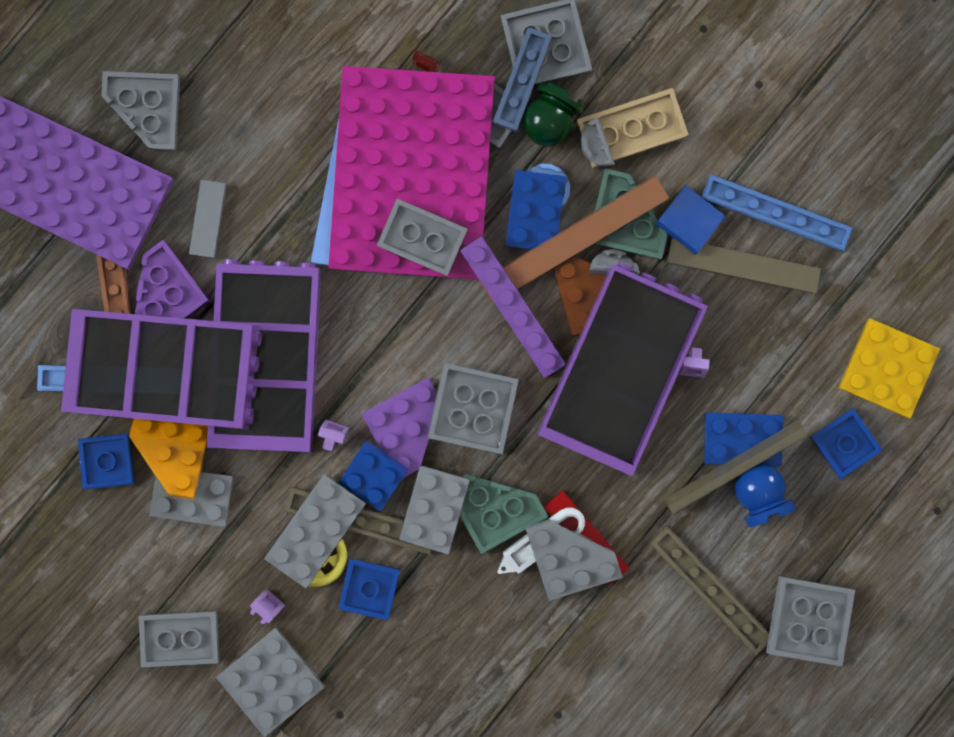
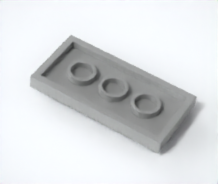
M323 474L264 559L307 589L366 503Z

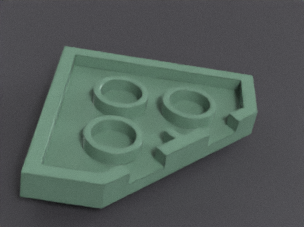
M607 168L604 169L595 211L636 187L630 174ZM651 209L593 245L662 260L668 234L656 224L658 220Z
M468 474L462 476L470 479L460 517L481 554L526 530V526L538 523L548 517L537 495Z

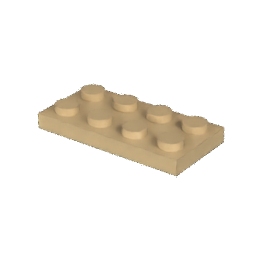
M673 88L576 120L582 137L583 130L589 121L596 117L599 118L614 162L689 136ZM590 161L592 169L600 167Z

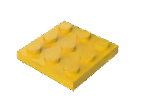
M869 318L866 321L838 389L902 417L911 419L940 348Z

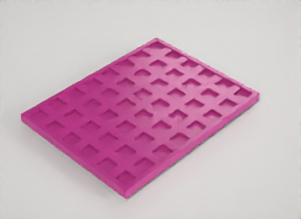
M343 66L328 269L479 280L460 250L484 234L495 76ZM396 199H400L468 229L448 276L377 246Z

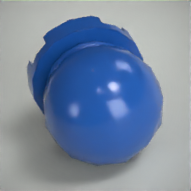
M760 463L736 478L734 485L735 495L740 505L749 510V515L744 517L748 527L769 522L767 517L770 515L780 514V517L796 510L793 499L786 500L784 498L786 485L783 476L768 463Z

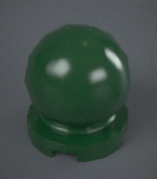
M542 81L537 89V93L541 98L534 100L526 109L524 130L528 138L535 144L552 147L563 143L571 134L574 125L572 115L581 116L586 105L580 99L576 103L568 98L570 92L550 82L546 85Z

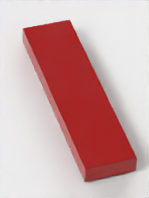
M563 490L543 506L551 517L564 508L579 510ZM571 516L559 523V525L571 531H576L579 523L575 517ZM584 516L585 527L580 534L615 552ZM615 552L623 575L630 568ZM616 580L610 581V582H608V583L611 585V584L614 583Z

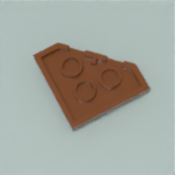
M578 256L570 257L553 267L572 336L581 334L606 275L588 273L590 263ZM613 276L594 320L610 326L645 316L646 312L639 290Z

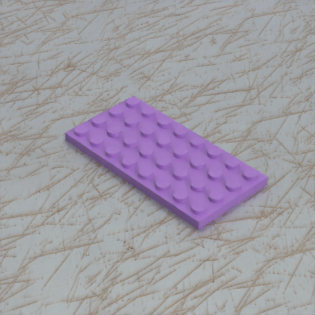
M0 96V208L130 270L174 179Z

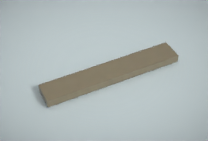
M673 237L671 238L666 261L668 264L811 294L817 293L821 268L704 244L695 255Z
M799 420L795 421L666 498L668 508L672 514L677 513L808 435Z
M291 487L284 512L295 515L311 492ZM363 508L348 529V531L418 552L429 555L432 553V549L399 540L405 520Z
M668 526L649 542L656 552L754 655L757 656L767 646L769 632Z

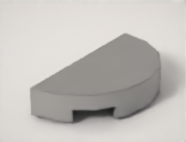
M596 117L589 121L583 130L580 140L582 151L586 158L595 165L602 167L614 166L615 163L599 118Z
M617 249L604 250L601 254L597 255L592 260L588 272L591 274L607 275L611 265L617 266L621 262L632 267V273L640 275L637 263H634L631 258L626 256L627 253Z

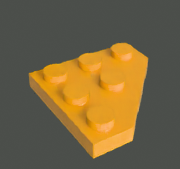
M134 418L129 437L167 494L171 497L195 500L207 449L208 425Z

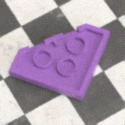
M165 240L160 241L143 254L135 314L187 319L210 302ZM141 322L140 337L147 346H151L178 325Z
M429 377L362 413L381 451L409 469L403 478L419 470L429 442L427 435L437 394Z

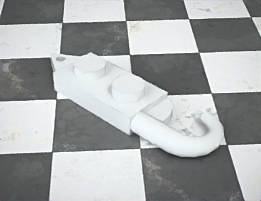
M564 508L549 518L557 523H561L568 517H575L579 523L575 532L579 534L585 527L583 514L575 508ZM527 534L503 551L504 556L497 573L517 572L519 574L536 561Z

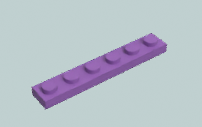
M483 236L460 250L543 377L549 376L566 365L562 356Z

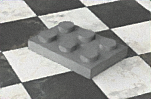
M396 199L377 246L448 276L468 229L400 199Z
M420 465L399 540L449 554L470 479Z
M201 471L195 500L169 496L155 476L149 516L227 527L234 476Z
M217 611L139 615L141 668L216 664L220 662Z

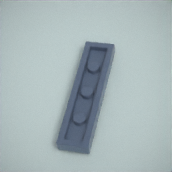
M528 27L493 124L514 132L518 131L552 35Z

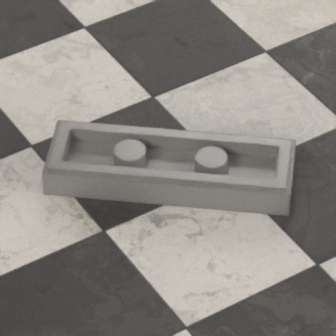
M207 180L200 181L189 255L216 258L227 188L226 183Z

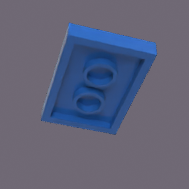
M515 170L505 246L533 249L558 234L566 176Z
M705 413L704 464H724L782 430L783 415ZM782 451L762 463H768L771 466H782Z

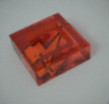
M418 50L415 51L412 57L415 66L426 72L438 71L439 61Z

